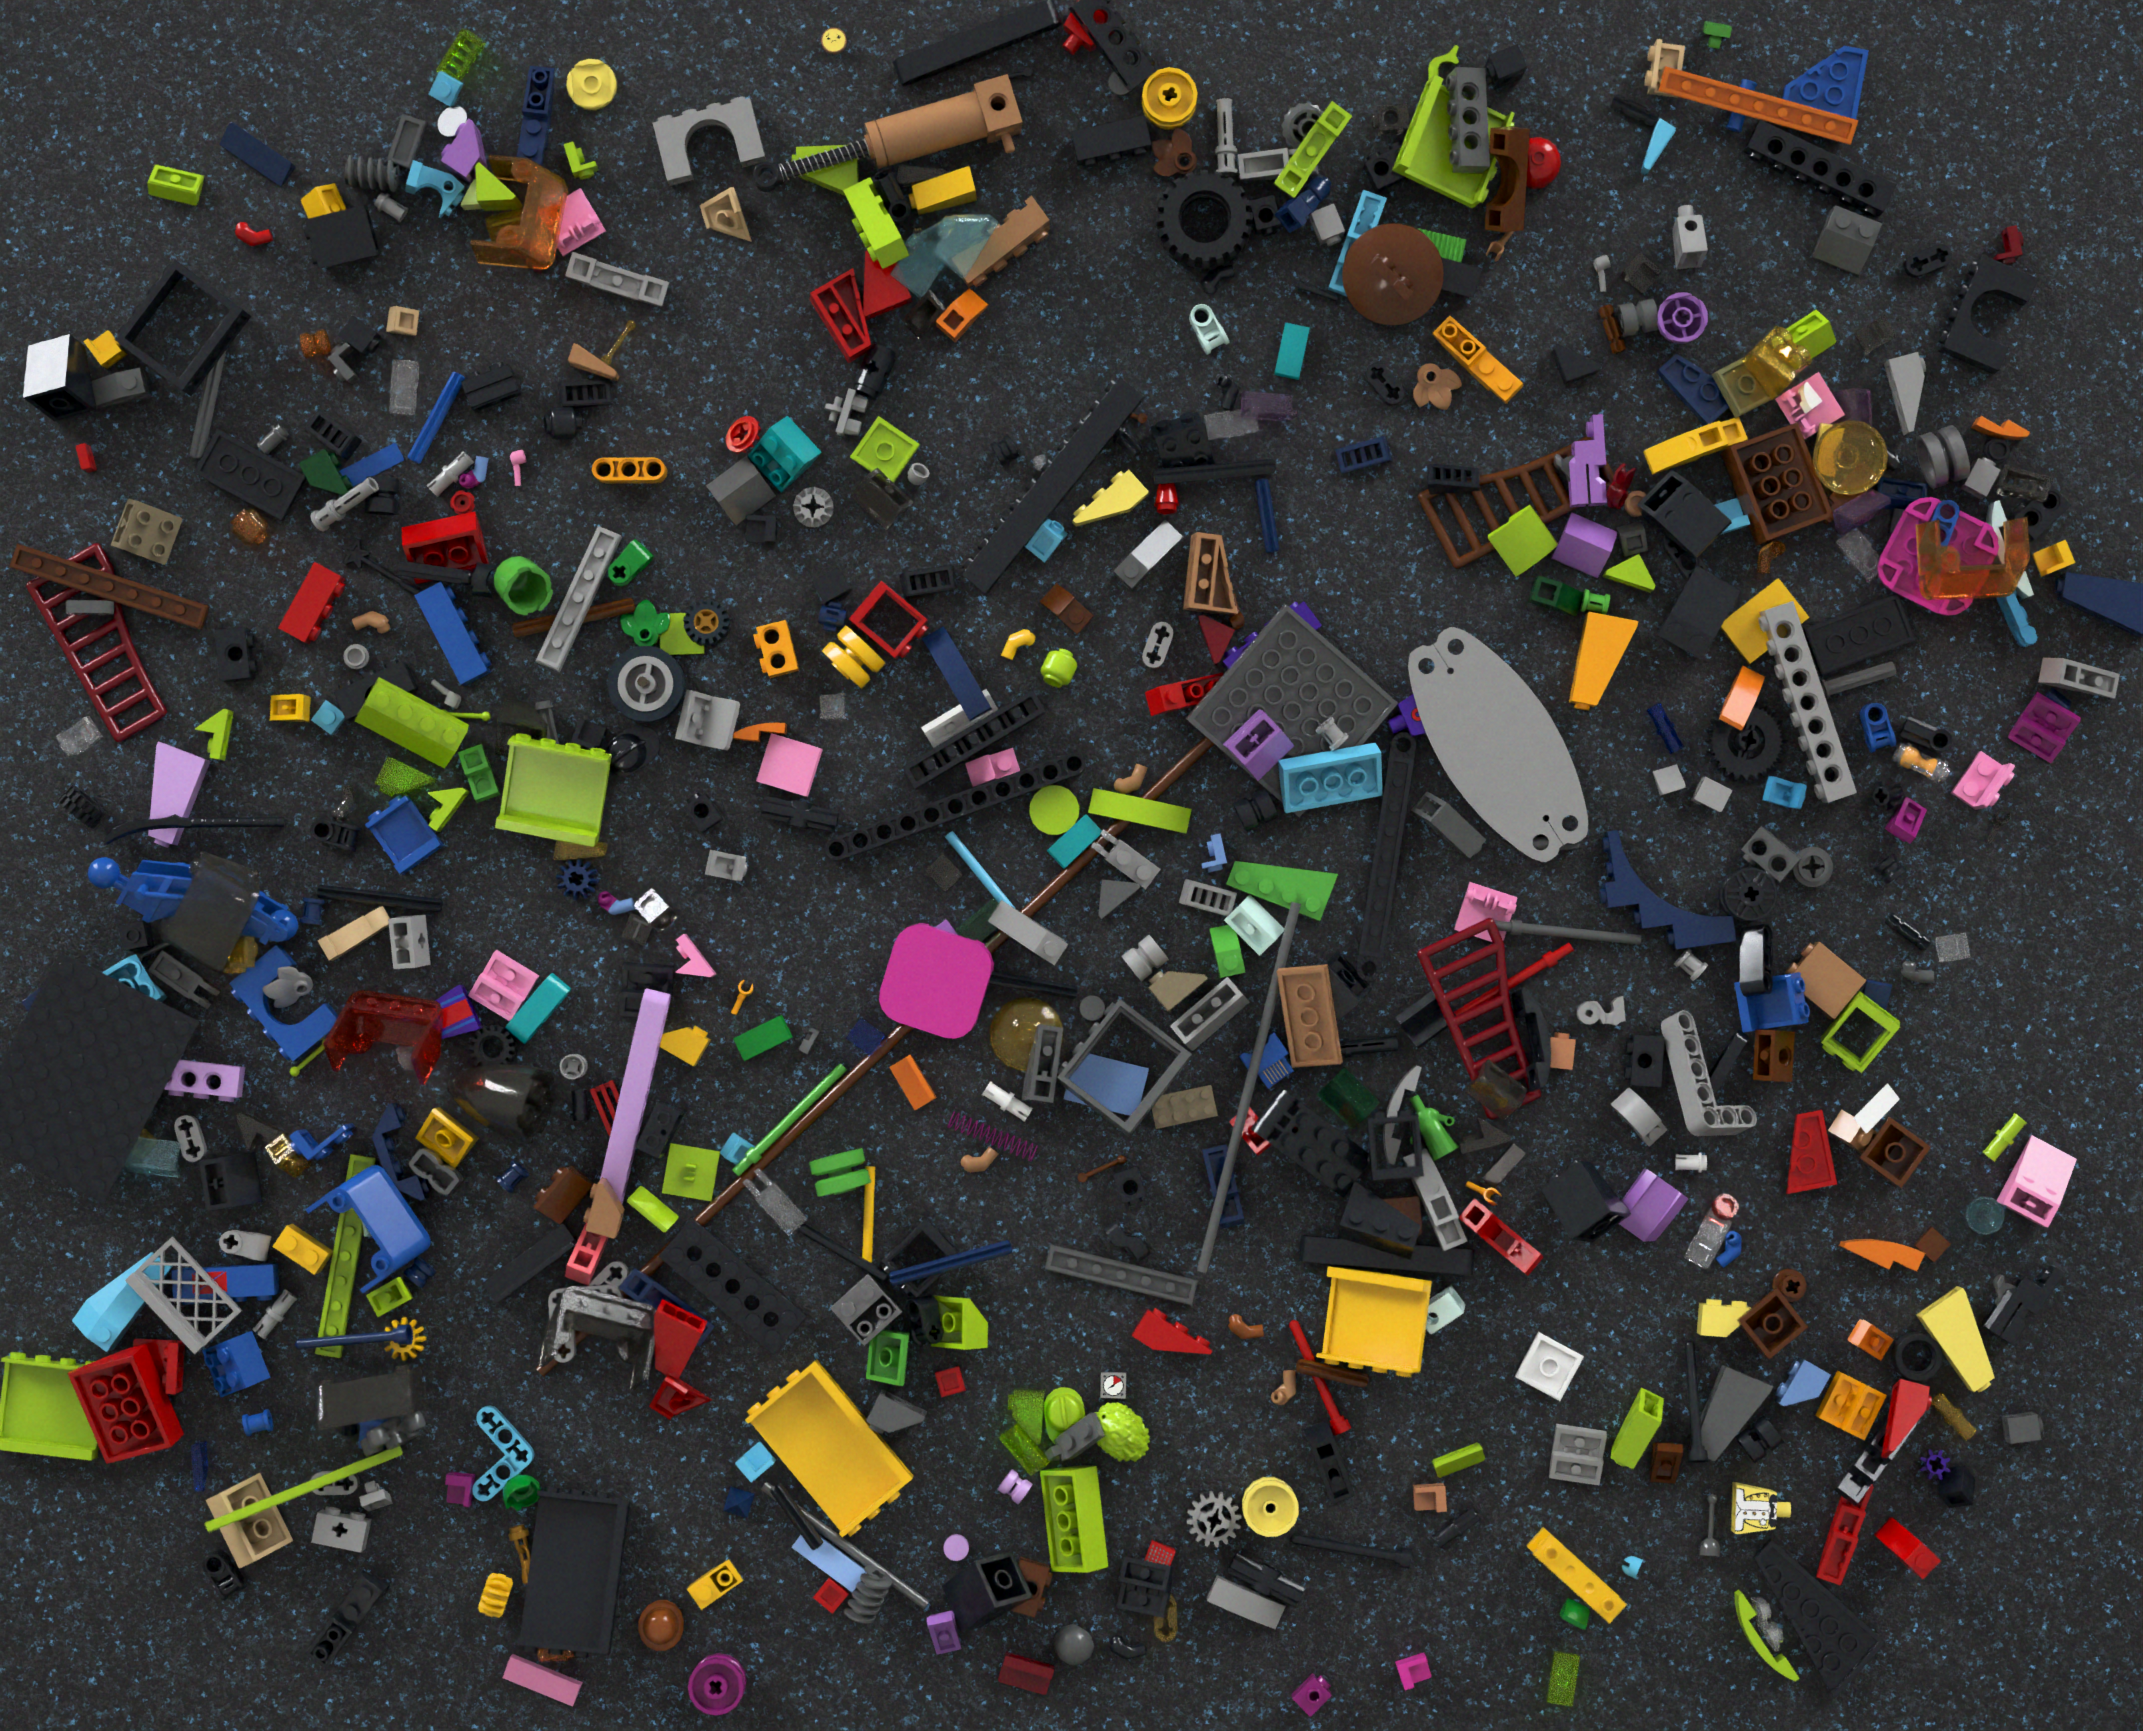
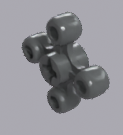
M414 1411L404 1416L402 1423L396 1417L380 1424L378 1427L366 1433L367 1437L360 1441L364 1454L370 1457L380 1453L384 1445H386L387 1450H391L407 1443L419 1435V1430L426 1427L425 1419L420 1411Z

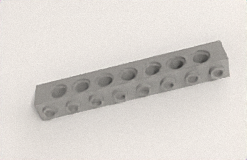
M1787 602L1759 612L1761 616L1758 618L1760 628L1763 632L1766 631L1769 640L1766 642L1768 652L1771 656L1774 655L1777 664L1774 666L1776 676L1779 680L1782 679L1785 688L1782 690L1784 700L1787 704L1790 703L1793 712L1790 713L1792 724L1795 728L1798 727L1801 736L1798 737L1800 748L1803 752L1806 751L1809 760L1806 761L1808 772L1810 775H1814L1816 781L1814 790L1817 798L1822 799L1823 803H1829L1857 793L1794 602ZM1780 624L1784 625L1787 629V635L1784 638L1777 635L1776 630ZM1788 648L1792 649L1795 653V658L1792 662L1787 661L1784 656ZM1796 672H1799L1803 677V682L1800 686L1795 685L1792 680ZM1804 696H1807L1811 701V706L1808 710L1803 709L1800 704ZM1812 720H1815L1819 725V729L1815 734L1811 733L1808 728ZM1819 744H1823L1827 749V753L1823 758L1819 757L1816 752ZM1827 768L1833 769L1835 773L1834 779L1831 782L1827 781L1824 776Z

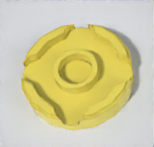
M587 59L577 63L569 72L566 86L570 98L576 105L587 110H597L604 108L613 100L617 90V81L614 72L604 62L596 59Z

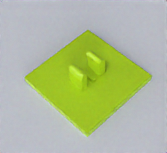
M670 1143L662 1193L712 1201L720 1151Z

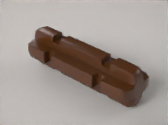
M1611 304L1604 305L1599 308L1601 319H1604L1603 326L1608 341H1611L1612 353L1617 354L1623 352L1626 346L1624 340H1621L1622 334L1617 318L1613 316L1615 314L1613 306Z

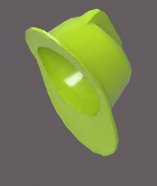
M1060 1387L1048 1394L1044 1402L1046 1429L1053 1443L1060 1434L1085 1417L1082 1398L1071 1388Z

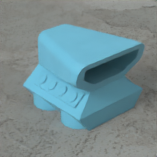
M136 954L125 958L102 972L160 1002L167 998L164 991L150 979Z

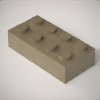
M1211 1085L1164 1094L1152 1108L1156 1129L1218 1116Z

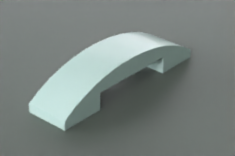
M2000 500L1989 504L1986 523L1993 527L1998 537L1999 550L1994 559V564L2004 580L2008 579L2014 585L2017 595L2025 599L2034 595L2026 572L2016 574L1999 530L2000 527L2007 525L2008 522Z

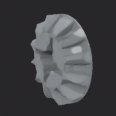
M817 487L803 489L795 498L793 504L794 514L798 521L805 526H822L829 521L833 514V501L830 495L823 489ZM813 497H815L817 505L824 507L816 509L814 518H812L810 509L803 507L811 504Z

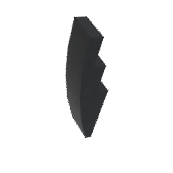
M1886 1420L1840 1481L1835 1491L1856 1506L1886 1465L1896 1455L1917 1423L1894 1452L1887 1458H1883L1881 1455L1887 1425Z

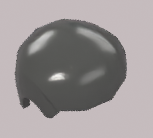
M1076 1624L1063 1626L1055 1634L1053 1641L1055 1653L1063 1662L1072 1666L1085 1663L1091 1657L1094 1642L1091 1635Z

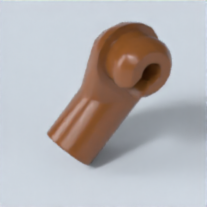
M1239 1314L1229 1317L1228 1327L1239 1338L1264 1337L1262 1324L1248 1326L1242 1321V1317Z

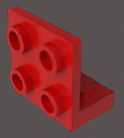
M134 1339L133 1347L142 1344L147 1345L161 1378L162 1386L165 1388V1394L182 1392L185 1344L181 1340Z

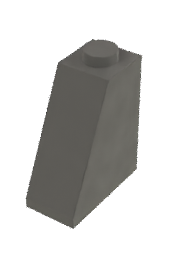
M1428 791L1411 809L1416 816L1469 859L1481 850L1482 844L1486 841L1447 802Z

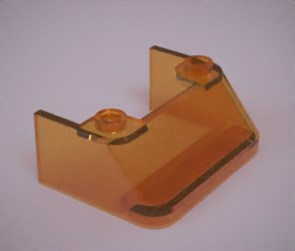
M489 155L488 160L497 179L528 183L520 226L508 225L503 227L498 233L496 242L471 240V247L478 263L541 270L549 268L555 259L568 194L565 180L528 158Z
M2027 517L2003 522L2005 564L1961 566L1960 555L1957 549L1952 546H1941L1939 520L1916 525L1921 595L1927 600L2002 598L2012 595L2030 559Z

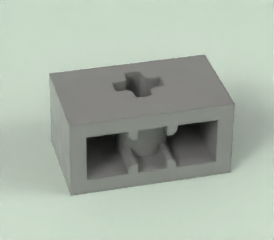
M426 915L402 916L388 919L393 969L417 968L431 965Z
M326 1507L325 1510L322 1509L317 1512L311 1543L360 1553L366 1549L372 1520L365 1518L366 1514L360 1512H350V1515L340 1513L341 1509L335 1507ZM341 1523H343V1528L348 1529L343 1534L340 1528H336Z

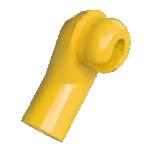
M1026 629L1011 634L1001 656L1013 660L1018 647L1034 644L1035 635Z

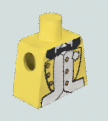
M1732 1482L1731 1531L1735 1534L1776 1529V1517L1790 1518V1502H1777V1493L1775 1491Z

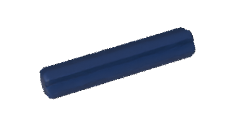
M1259 479L1255 481L1265 551L1266 553H1274L1279 550L1269 481L1268 479Z

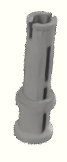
M1223 98L1216 100L1218 146L1215 149V155L1218 157V170L1216 171L1222 173V177H1233L1238 175V170L1235 168L1237 148L1233 145L1232 99ZM1225 115H1226V134H1225V132H1224V116H1225Z
M368 477L339 499L329 500L324 508L319 511H313L311 513V520L314 526L320 531H326L329 529L330 524L336 520L341 521L348 510L379 490L377 482L373 478ZM359 492L361 493L360 495H358L357 497H355L353 500H350V498H352L353 496H355V495L358 494Z

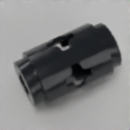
M872 344V347L867 350L853 382L855 385L853 390H856L861 396L876 400L877 396L881 395L895 363V352L882 345Z

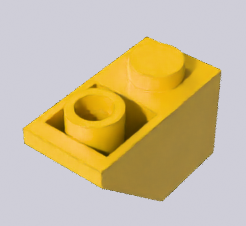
M728 1559L691 1583L687 1590L702 1610L741 1583L743 1578Z

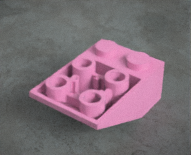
M2031 1135L1996 1202L2032 1222L2048 1228L2060 1206L2077 1159Z

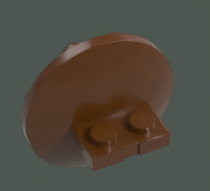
M1400 223L1378 225L1360 235L1346 255L1342 272L1344 289L1353 307L1367 319L1384 325L1406 324L1424 315L1437 300L1444 276L1440 253L1431 239L1420 230Z

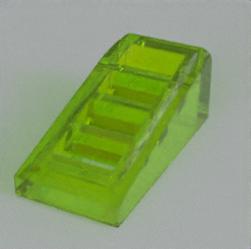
M461 29L437 67L436 72L442 71L461 81L483 50L486 42L468 29ZM466 39L474 44L473 49L464 43ZM462 48L463 50L468 52V57L460 53L458 49ZM453 56L464 62L461 66L452 60ZM448 64L458 70V73L454 74L446 66Z

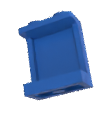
M398 795L388 803L390 807L383 812L377 810L368 817L369 822L365 826L371 830L391 858L397 872L404 875L445 845L433 828L429 826L428 821L410 796L402 797Z
M1800 972L1773 976V989L1770 994L1744 997L1740 989V981L1734 983L1743 1032L1809 1022L1810 1011L1804 997L1805 982Z

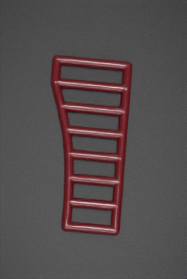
M94 543L67 559L80 564L95 555L102 567L99 570L115 575L114 567L99 543ZM36 577L27 582V590L116 742L127 739L167 715V709L153 687L132 643L120 603L114 602V619L70 644L63 631L90 615H69L58 622L51 609L81 591L68 587L45 600L39 587L49 582V580ZM100 597L99 599H97V600H100V601H111V600L104 599V598H101V597ZM117 629L122 643L83 665L76 652ZM126 652L132 666L95 687L88 674ZM137 676L143 689L107 708L101 695ZM148 697L155 711L120 730L113 717Z
M1487 918L1420 949L1417 952V956L1487 1118L1494 1120L1540 1098V1089L1535 1092H1530L1529 1090V1092L1494 1108L1489 1094L1522 1078L1525 1079L1529 1088L1525 1067L1530 1065L1514 1020L1509 997L1505 947L1495 921L1492 918ZM1485 930L1488 931L1493 944L1434 970L1429 958L1430 956ZM1493 954L1496 955V970L1444 993L1439 981L1440 979ZM1498 980L1499 996L1454 1016L1449 1005L1450 1002ZM1500 1006L1502 1007L1503 1022L1464 1039L1459 1025ZM1505 1031L1508 1032L1512 1045L1474 1062L1469 1048ZM1513 1055L1516 1056L1520 1069L1484 1085L1479 1071Z

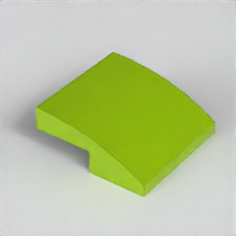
M1531 505L1509 517V522L1488 534L1489 541L1516 577L1539 562L1558 545V542Z

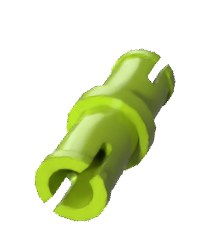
M2014 1113L2004 1127L1995 1132V1138L1982 1153L1995 1162L2006 1147L2014 1143L2013 1139L2027 1122Z

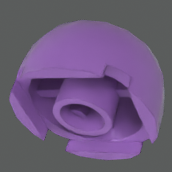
M1688 292L1675 293L1668 296L1658 309L1657 326L1660 334L1666 340L1676 344L1689 343L1696 340L1704 331L1708 322V312L1704 303Z

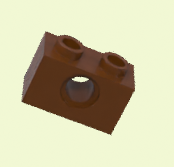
M1755 1029L1753 1080L1792 1082L1795 1032Z
M1020 1556L1018 1565L1026 1582H1034L1037 1585V1590L1032 1593L1030 1600L1011 1611L1035 1618L1037 1611L1042 1612L1046 1597L1041 1595L1044 1587L1049 1588L1053 1573L1049 1572L1050 1565Z

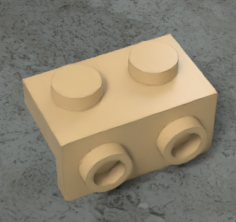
M1657 39L1654 46L1649 47L1648 61L1652 62L1651 70H1647L1644 85L1648 86L1647 94L1678 97L1657 90L1665 66L1682 71L1685 46L1662 43L1661 39Z

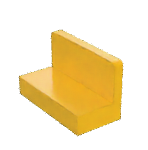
M335 183L315 187L301 199L308 219L346 210Z

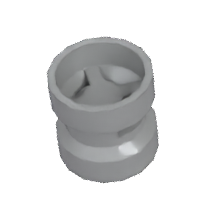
M579 1054L567 1055L560 1063L561 1074L568 1079L581 1078L588 1069L586 1059Z

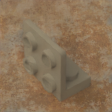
M128 498L111 546L165 565L182 523V518Z

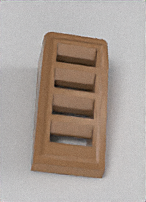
M573 344L568 358V362L572 367L613 381L619 380L620 376L613 368L580 345Z

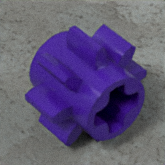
M1928 1449V1457H1919L1924 1462V1467H1921L1919 1471L1926 1470L1928 1472L1927 1479H1931L1933 1474H1936L1937 1478L1942 1480L1941 1473L1943 1471H1951L1946 1467V1463L1951 1459L1941 1457L1943 1450H1938L1937 1454L1933 1455V1452ZM1937 1458V1463L1941 1465L1940 1469L1932 1471L1929 1461L1936 1460Z

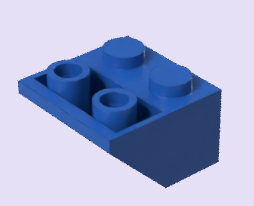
M252 1331L202 1350L204 1362L211 1372L214 1387L218 1391L220 1398L271 1378Z

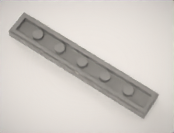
M597 527L537 656L536 662L557 672L561 671L622 539L621 535L602 527Z

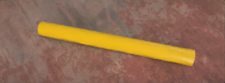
M865 1166V1169L869 1171L871 1183L866 1184L864 1187L862 1258L872 1263L875 1166Z

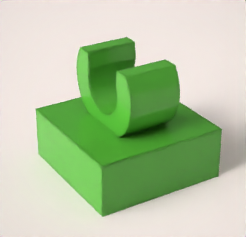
M1705 21L1703 32L1710 35L1708 46L1717 49L1720 48L1721 38H1730L1732 30L1730 25Z

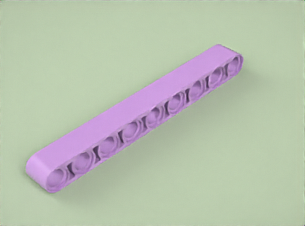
M647 988L644 991L601 1173V1178H606L622 1204L671 1000V994Z

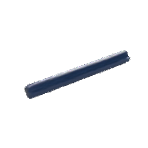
M1005 1240L893 1271L889 1274L892 1286L1011 1254V1242Z

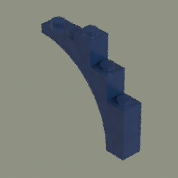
M1618 830L1605 832V837H1602L1603 852L1608 853L1609 862L1605 863L1607 877H1611L1612 882L1602 883V889H1599L1601 904L1605 903V908L1635 904L1636 909L1632 910L1634 924H1638L1639 929L1669 925V930H1666V939L1668 945H1672V950L1736 941L1733 916L1712 917L1693 914L1676 908L1662 900L1642 883L1631 868L1623 851Z

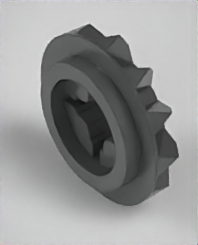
M1807 847L1800 850L1797 855L1802 859L1792 869L1795 879L1808 887H1817L1826 883L1833 871V863L1829 854L1818 847ZM1811 856L1814 864L1822 865V868L1814 870L1813 878L1810 870L1802 869V866L1810 864Z

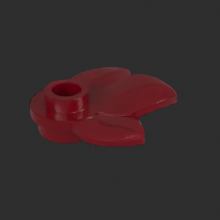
M1625 463L1616 469L1613 482L1607 490V506L1612 509H1620L1624 505L1628 497V491L1626 490L1629 488L1636 472V468L1626 472Z

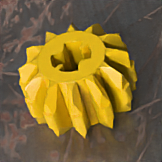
M407 1317L401 1319V1324L396 1319L392 1321L393 1328H397L398 1325L408 1324ZM414 1319L410 1322L413 1330V1342L411 1345H399L394 1343V1341H387L390 1342V1345L385 1347V1351L394 1349L392 1358H397L401 1353L402 1361H406L408 1354L410 1357L415 1358L417 1357L416 1350H424V1346L418 1342L426 1341L427 1337L419 1336L418 1334L424 1330L423 1326L417 1329L414 1328L417 1320ZM386 1327L385 1331H393V1328Z
M491 1573L488 1576L478 1606L479 1612L484 1613L486 1616L497 1618L503 1615L513 1585L511 1578L500 1573Z

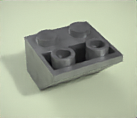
M869 1273L830 1308L863 1346L902 1312L883 1286Z

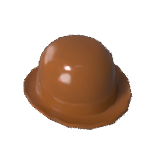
M657 1600L649 1604L642 1611L638 1621V1632L641 1640L647 1647L655 1651H666L674 1647L680 1641L684 1631L682 1612L676 1604L668 1600Z

